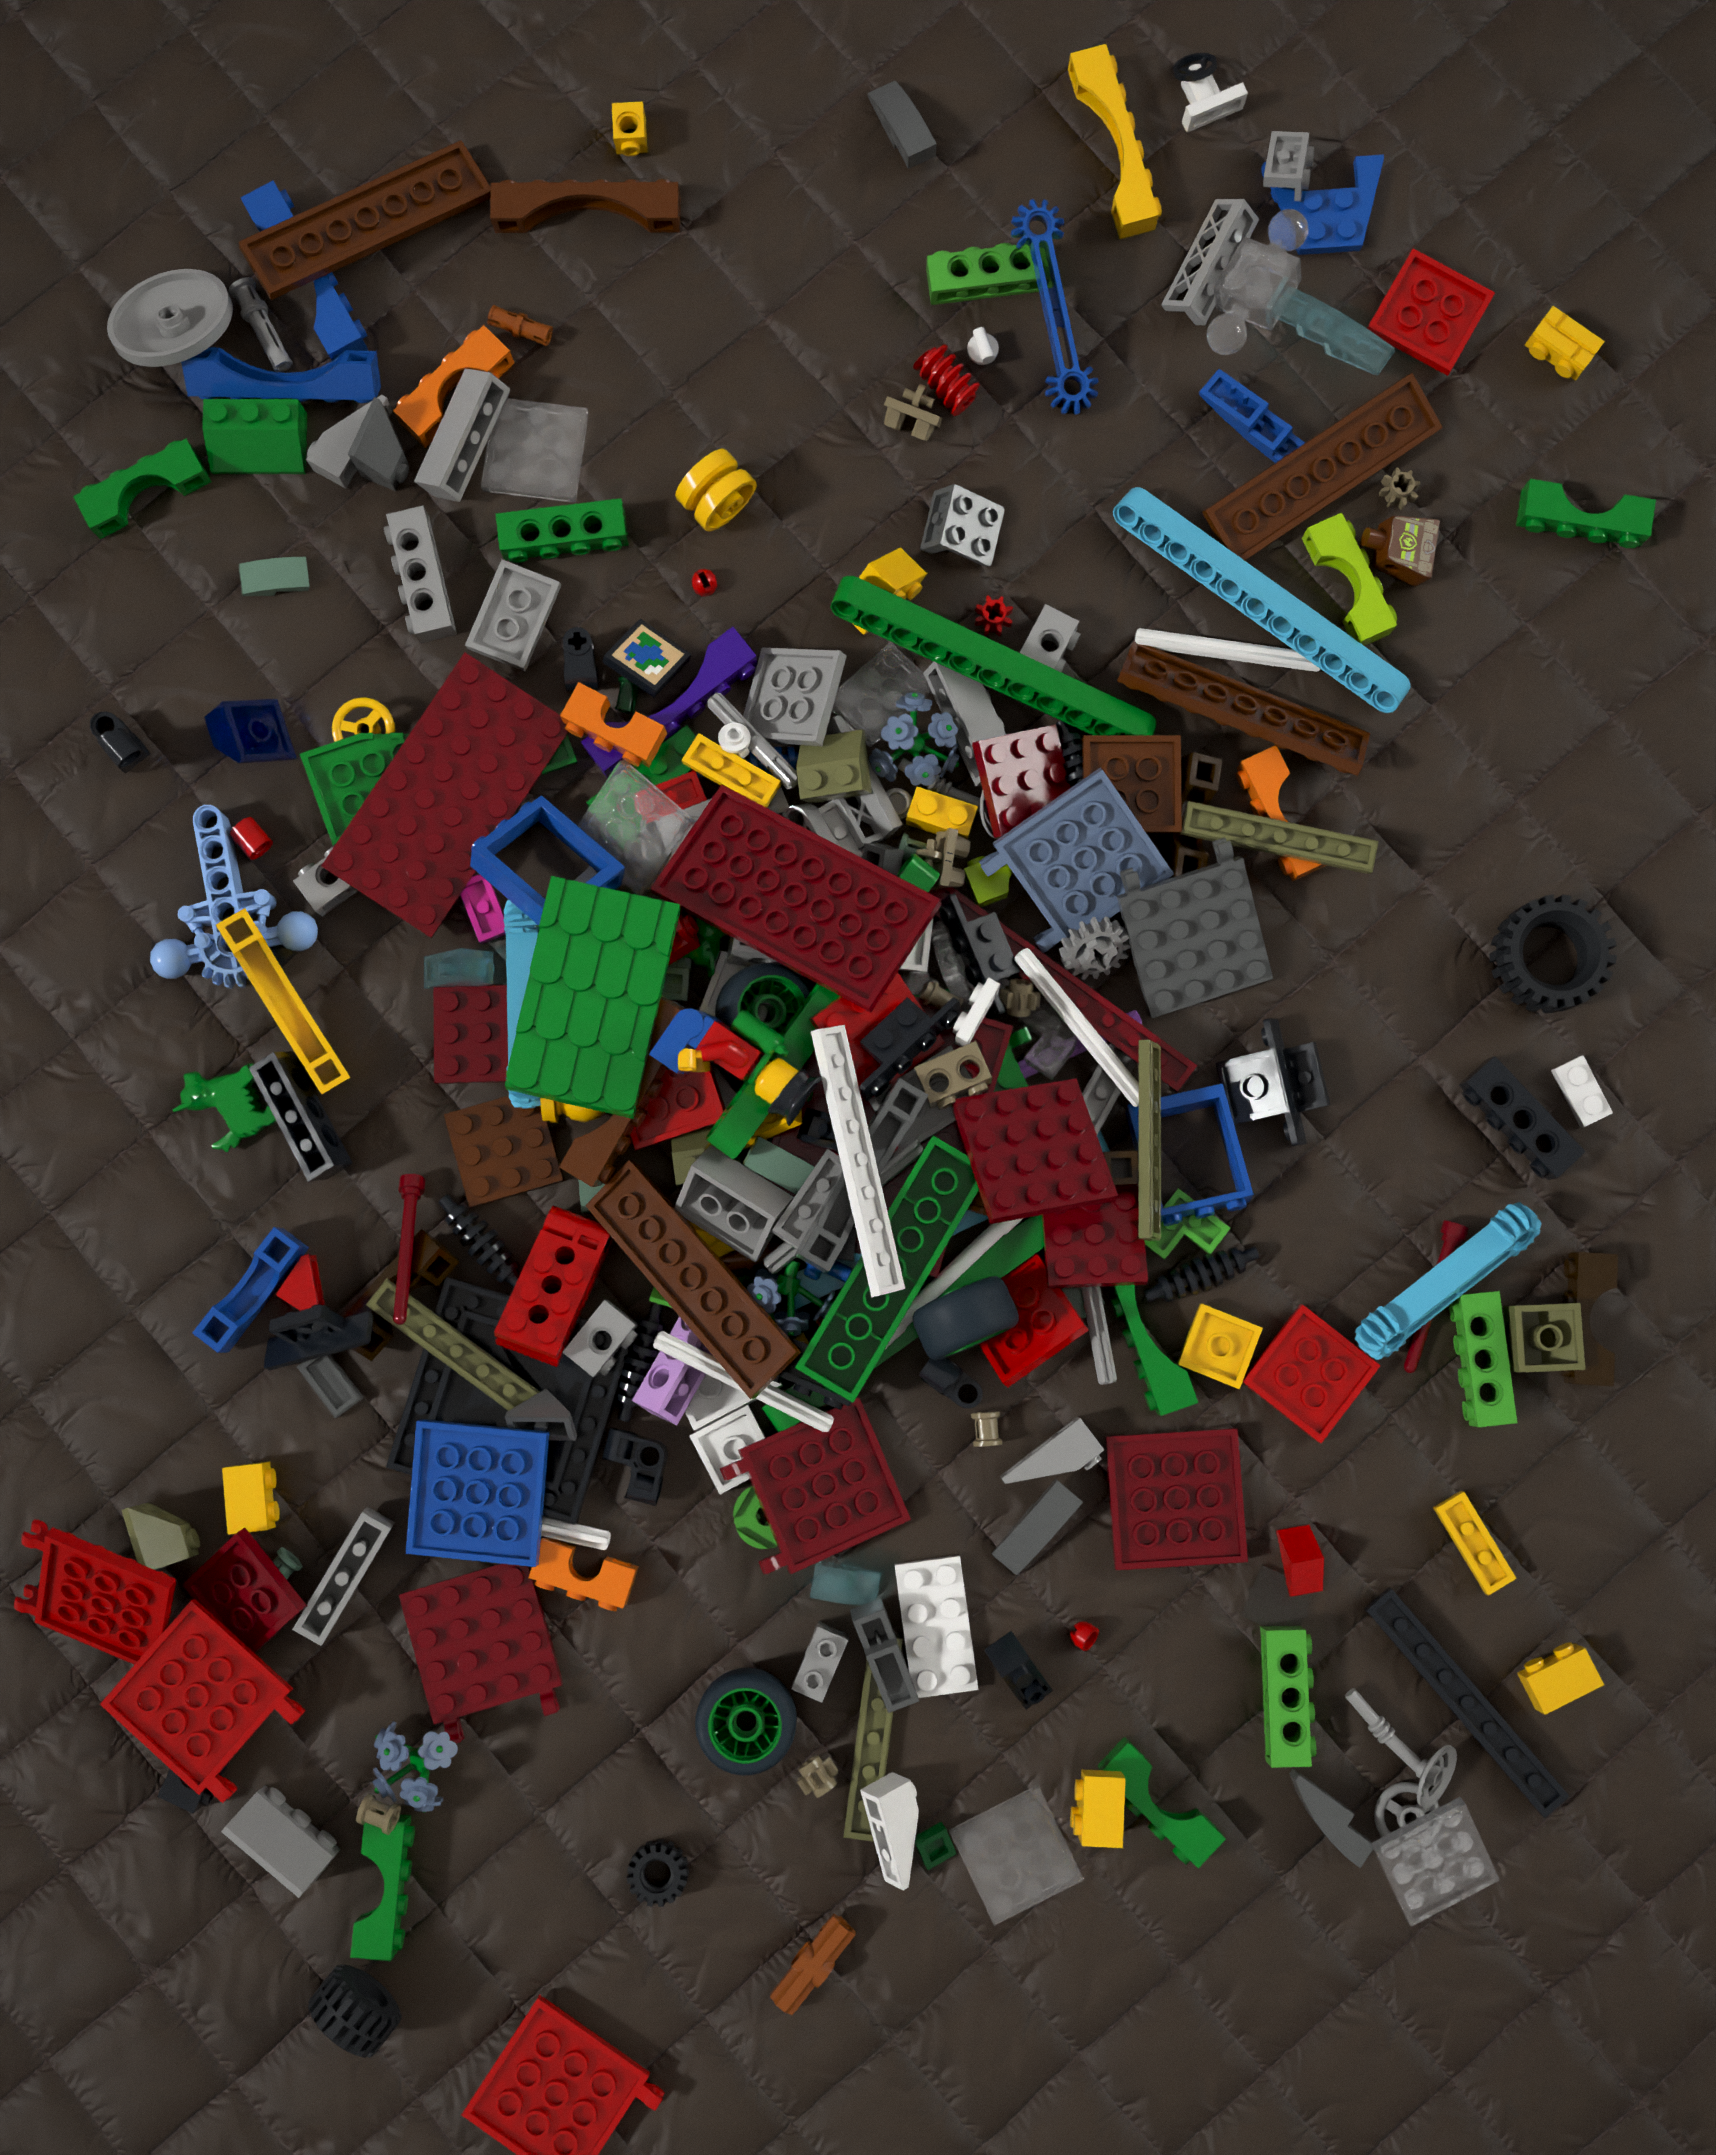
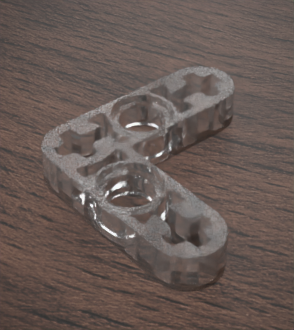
M940 920L933 923L931 933L938 964L950 992L963 999L960 1010L969 1012L972 1006L968 1003L973 991L963 974L958 954L953 948L950 930Z

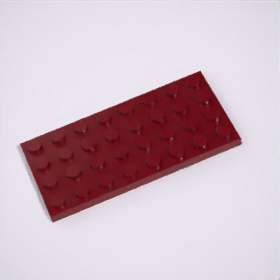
M464 652L321 867L430 938H433L477 872L470 866L472 845L479 837H486L493 832L502 820H509L515 815L569 734L565 729L566 724L563 723L559 714Z
M722 784L650 888L656 896L668 902L680 904L682 910L870 1013L942 905L941 900L936 896Z

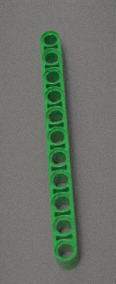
M845 576L840 580L830 608L836 616L1091 735H1154L1157 725L1156 719L1139 708L858 577Z
M914 853L907 859L895 876L929 892L939 878L940 873ZM816 984L780 1033L784 1037V1045L790 1053L787 1054V1057L777 1053L774 1059L781 1058L800 1071L815 1050L811 1031L816 1029L809 1019L840 996ZM747 1081L706 1136V1140L732 1160L743 1150L764 1121L771 1105L755 1093L756 1084L751 1085Z
M1042 1215L1027 1218L1009 1233L1003 1235L941 1295L988 1277L997 1276L1002 1278L1043 1249ZM913 1322L884 1350L874 1368L919 1337ZM823 1385V1388H826V1389H828V1390H830V1391H833V1390H831V1389H829L828 1387H826V1386ZM793 1386L784 1391L816 1408H820L825 1404L823 1403L825 1396L814 1391L810 1397L793 1390ZM768 1404L762 1407V1410L778 1432L800 1422V1420Z

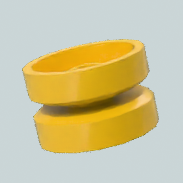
M723 448L711 452L694 465L684 476L675 493L676 499L688 511H695V520L705 531L709 532L719 529L734 518L749 502L757 487L756 481L746 470H737V460Z

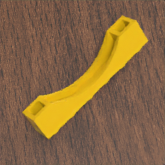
M1103 44L1070 53L1068 73L1076 98L1089 106L1102 119L1111 132L1118 150L1120 184L1114 195L1111 213L1119 239L1155 230L1162 210L1159 198L1153 197L1152 194L1153 180L1149 168H1144L1142 143L1140 140L1135 139L1133 114L1131 111L1127 112L1124 85L1123 83L1118 84L1116 77L1118 69L1115 56L1109 55L1107 45Z
M244 908L217 923L215 926L318 1091L324 1094L349 1079L350 1076L298 996L247 910Z

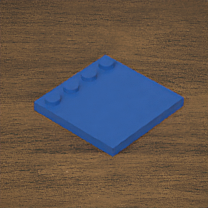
M424 1419L417 1420L406 1554L529 1567L538 1566L550 1432Z

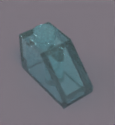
M460 948L424 956V988L426 989L493 984L495 972L493 952Z
M819 1561L815 1565L810 1598L840 1604H867L877 1599L881 1572Z

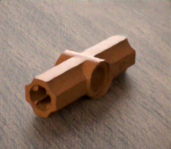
M833 1913L811 1942L807 1941L791 1962V1968L770 1993V1998L783 2012L793 2015L813 1988H818L826 1980L835 1966V1960L856 1935V1931L841 1916Z

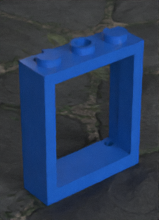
M542 795L532 803H525L516 815L509 820H502L493 832L486 837H479L471 847L470 866L538 926L545 899L495 856L496 853L537 822L545 826L598 872L586 882L587 884L616 890L622 884L625 866Z
M1223 1083L1161 1097V1118L1213 1106L1237 1192L1163 1208L1161 1202V1222H1163L1164 1226L1178 1224L1183 1221L1182 1217L1195 1215L1197 1219L1209 1217L1215 1214L1214 1210L1227 1207L1228 1211L1243 1209L1247 1207L1246 1203L1250 1202L1254 1195ZM1129 1104L1125 1114L1135 1151H1138L1139 1163V1106L1134 1107L1132 1104Z

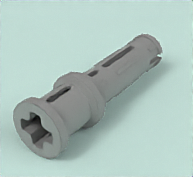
M245 277L235 281L230 285L228 291L231 297L236 298L241 308L240 314L243 320L250 323L274 371L283 372L288 370L293 362L285 351L279 336L268 318V306L258 296L255 290L256 283L254 279Z

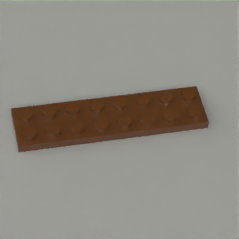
M460 140L238 242L239 249L270 300H273L490 199L491 187L464 143Z
M1413 373L1407 374L1203 510L1202 513L1218 541L1245 561L1443 427Z
M1133 640L1118 677V682L1125 684L1132 690H1141L1151 694L1160 701L1171 702L1184 707L1190 713L1201 714L1214 719L1221 725H1229L1242 730L1251 737H1260L1270 741L1279 748L1290 749L1303 754L1312 761H1320L1331 765L1340 772L1358 776L1364 763L1370 737L1369 732L1151 646L1137 644Z
M628 1160L585 1205L750 1399H755L801 1353L635 1161Z

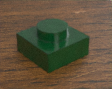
M942 1822L915 1836V1846L927 1870L957 1854L947 1829Z

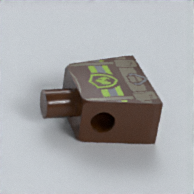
M1392 516L1380 523L1378 529L1367 527L1362 534L1361 545L1374 549L1372 564L1375 569L1416 587L1432 577L1440 520Z

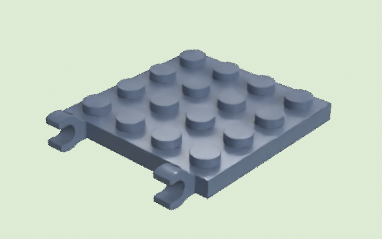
M1101 767L994 841L993 845L997 851L979 861L981 868L988 877L1007 864L1052 928L1046 929L1034 937L1035 943L1042 953L1048 951L1061 941L1062 938H1070L1071 935L1068 930L1070 928L1078 930L1080 928L1079 922L1083 921L1086 925L1090 924L1092 917H1096L1097 922H1101L1105 916L1111 918L1120 912L1116 896L1125 893L1120 871L1129 868L1137 871L1140 888L1164 881L1174 875Z

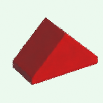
M307 1254L301 1256L276 1293L278 1297L299 1311L309 1309L313 1305H325L316 1255Z
M1310 1525L1276 1530L1289 1597L1323 1591L1324 1557Z

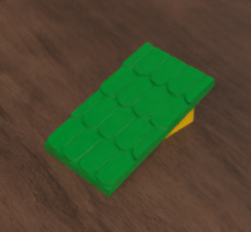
M551 876L530 965V974L516 1027V1036L506 1073V1090L634 1119L680 915V904Z

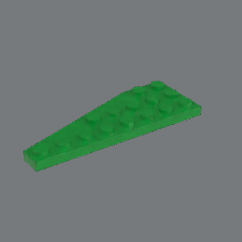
M359 733L300 753L333 846L342 836L409 734ZM568 735L541 776L577 764Z

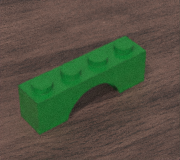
M185 438L182 441L177 440L169 443L164 450L154 455H146L140 458L137 464L125 470L114 471L110 474L109 478L98 484L85 486L73 498L90 530L99 539H102L128 525L129 507L133 499L141 491L153 486H167L186 496L212 481L196 450Z
M1530 479L1521 490L1516 526L1525 527L1527 531L1534 533L1550 531L1556 532L1558 536L1564 538L1580 536L1586 537L1590 542L1594 543L1610 541L1619 543L1624 548L1640 547L1651 536L1656 499L1625 494L1611 510L1604 513L1591 514L1577 509L1569 502L1562 484Z
M1125 1737L1097 1765L1099 1770L1122 1771L1125 1776L1126 1807L1137 1817L1142 1813L1151 1822L1147 1827L1161 1841L1167 1837L1175 1845L1172 1852L1185 1865L1191 1861L1199 1869L1226 1840L1222 1832L1198 1808L1183 1813H1172L1154 1804L1148 1791V1780L1153 1766Z
M400 1814L397 1825L389 1835L382 1833V1829L368 1823L364 1824L361 1854L370 1858L379 1867L384 1879V1895L378 1907L361 1914L354 1922L350 1958L391 1961L397 1951L403 1948L405 1930L400 1929L401 1916H405L408 1906V1895L403 1894L404 1882L409 1881L412 1861L407 1860L408 1847L413 1846L415 1837V1826H410L411 1815Z

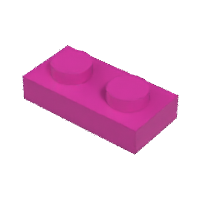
M480 874L474 876L461 894L478 941L480 944H484L506 935L503 921L504 913L493 885Z

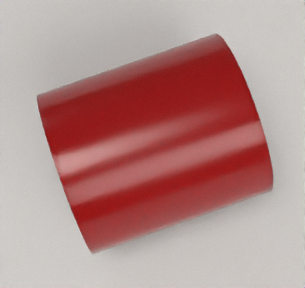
M252 817L241 820L232 828L229 834L250 860L261 857L273 845L271 838Z

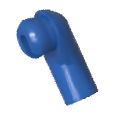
M835 1260L830 1271L823 1273L846 1283L852 1268ZM806 1262L807 1267L803 1271L804 1275L812 1280H818L822 1271Z

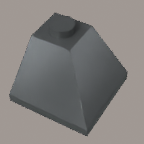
M374 397L348 455L362 478L396 491L399 484L404 483L408 476L409 463L389 415L381 400Z

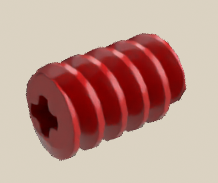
M944 344L924 352L914 363L913 369L916 371L920 370L919 375L921 379L928 380V387L933 390L936 389L935 394L938 399L944 398V406L952 408V415L957 416L973 403L980 384L978 382L970 386L967 384L972 377L971 373L963 376L959 375L964 365L962 363L954 367L951 365L956 356L951 354L944 357L943 355L948 349V346Z

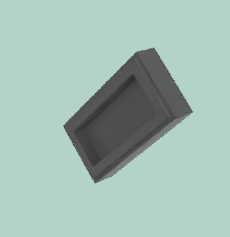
M331 1354L304 1361L297 1366L335 1419L342 1416L364 1398Z

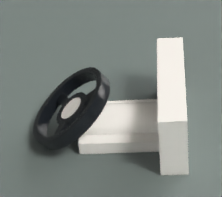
M1210 53L1187 55L1179 59L1173 66L1174 76L1181 81V86L1190 105L1186 106L1182 119V124L1187 133L1242 110L1248 95L1243 82L1220 92L1212 76V73L1217 69V60ZM1200 60L1199 62L1189 64L1187 67L1180 68L1189 62ZM1207 62H1212V65L1205 70Z

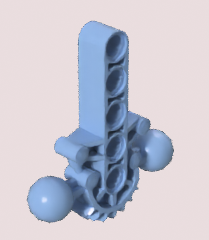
M202 805L194 812L193 826L207 900L190 906H182L178 910L179 919L188 925L192 933L196 934L194 938L195 944L186 945L183 941L177 939H164L156 943L152 949L150 963L153 970L159 976L166 979H176L185 975L191 964L204 962L205 967L202 971V976L206 979L212 978V983L219 986L224 982L225 987L232 989L236 982L239 987L244 988L246 987L248 977L233 953L229 952L227 943L215 926L223 921V914L227 909L234 908L235 914L245 908L251 918L258 915V920L253 922L269 947L283 945L291 951H304L312 947L316 941L318 927L315 920L309 914L302 911H292L284 915L275 927L268 928L265 926L266 917H269L270 910L274 909L277 905L276 898L264 889L243 893L234 840L229 835L232 830L230 821L215 806ZM217 816L216 825L212 828H206L207 821L211 817ZM217 847H223L222 855L217 859H212V852ZM228 877V885L224 889L218 890V882L222 878ZM203 926H212L213 934L204 933L202 930Z

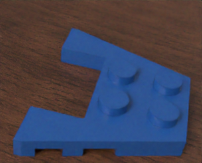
M1384 154L1355 157L1353 162L1355 188L1302 191L1300 202L1294 201L1295 191L1293 188L1270 187L1272 198L1275 203H1278L1283 214V222L1298 255L1361 250L1384 161ZM1263 162L1261 167V173L1263 178L1266 162Z

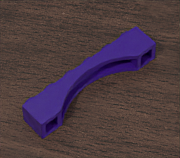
M731 627L708 645L704 662L698 675L686 692L673 704L656 714L648 716V718L664 725L667 732L665 738L671 737L680 729L681 726L679 724L688 717L694 719L705 710V705L711 696L715 693H721L725 696L731 690L730 686L738 679L744 681L756 671L755 667L758 664L756 654L736 629ZM630 721L622 723L606 722L605 724L612 728H621ZM586 737L581 741L585 751L607 779L612 775L615 777L621 775L630 767V764L622 759V753L614 749L611 752L604 751L593 743L594 739Z

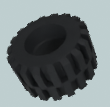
M345 1964L337 1965L308 2001L310 2015L323 2034L343 2050L364 2058H370L376 2054L402 2019L401 2011L395 1999L379 1981L368 1973Z

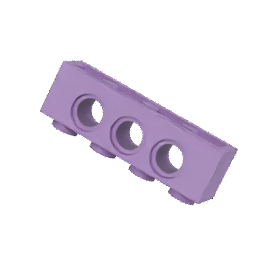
M679 1316L670 1335L712 1355ZM660 1351L632 1401L651 1414L677 1426L706 1373Z

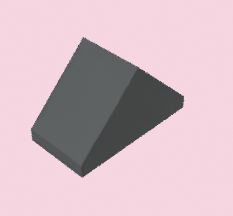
M547 1389L542 1390L506 1412L505 1419L508 1428L550 1432L549 1440L576 1441L577 1434L571 1413Z

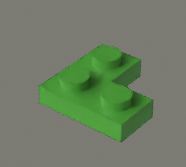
M1178 1188L1163 1208L1193 1202L1194 1200ZM1195 1215L1182 1217V1222L1170 1226H1164L1163 1222H1161L1160 1241L1145 1240V1246L1165 1260L1184 1235L1205 1252L1211 1254L1230 1230V1227L1214 1215L1197 1219Z

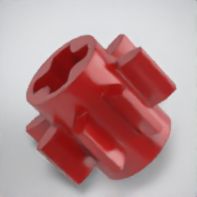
M988 595L986 596V604L984 606L976 605L975 611L982 616L975 619V626L982 625L985 629V636L989 632H996L1000 637L1003 626L1010 628L1012 626V620L1006 616L1012 614L1013 607H1006L1004 605L1003 596L998 600H991V597ZM993 612H997L999 614V616H996L994 620L989 619V616H991Z

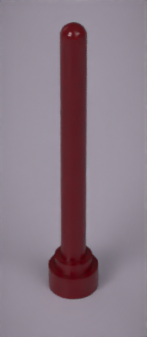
M404 1174L399 1178L398 1191L401 1193V1198L404 1199L393 1313V1321L398 1325L404 1324L407 1320L417 1200L421 1199V1195L425 1193L426 1179L418 1174Z
M1447 1220L1443 1221L1440 1233L1443 1234L1441 1240L1444 1243L1437 1264L1453 1253L1456 1246L1461 1245L1462 1240H1466L1469 1231L1468 1227ZM1433 1318L1413 1335L1404 1363V1370L1407 1373H1414L1417 1369Z

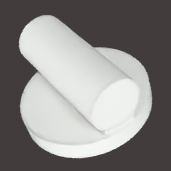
M979 327L973 331L974 336L968 342L967 353L974 363L986 365L996 359L999 346L996 339L986 333L984 327Z
M729 723L721 728L718 734L721 748L728 753H735L742 759L745 758L750 752L748 746L751 736L748 728L740 723Z

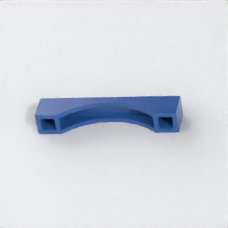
M273 180L240 197L259 232L293 217L290 209L295 206L286 189L279 191ZM331 272L314 280L316 292L314 330L330 359L334 360L345 350L367 351L368 348L363 339L368 335L359 319L352 321L349 312L353 311V308L345 294L338 295L334 289V286L338 285L334 274Z
M209 347L202 353L181 362L187 395L199 396L200 399H214L216 397H230V399L292 398L299 399L300 402L309 399H323L325 402L330 403L340 400L368 403L374 397L377 398L381 389L377 351L345 350L337 358L319 368L293 373L267 371L250 366L217 347Z

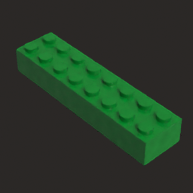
M932 1136L888 1210L905 1289L871 1297L863 1257L861 1256L795 1367L796 1369L852 1403L855 1401L979 1190L966 1154Z

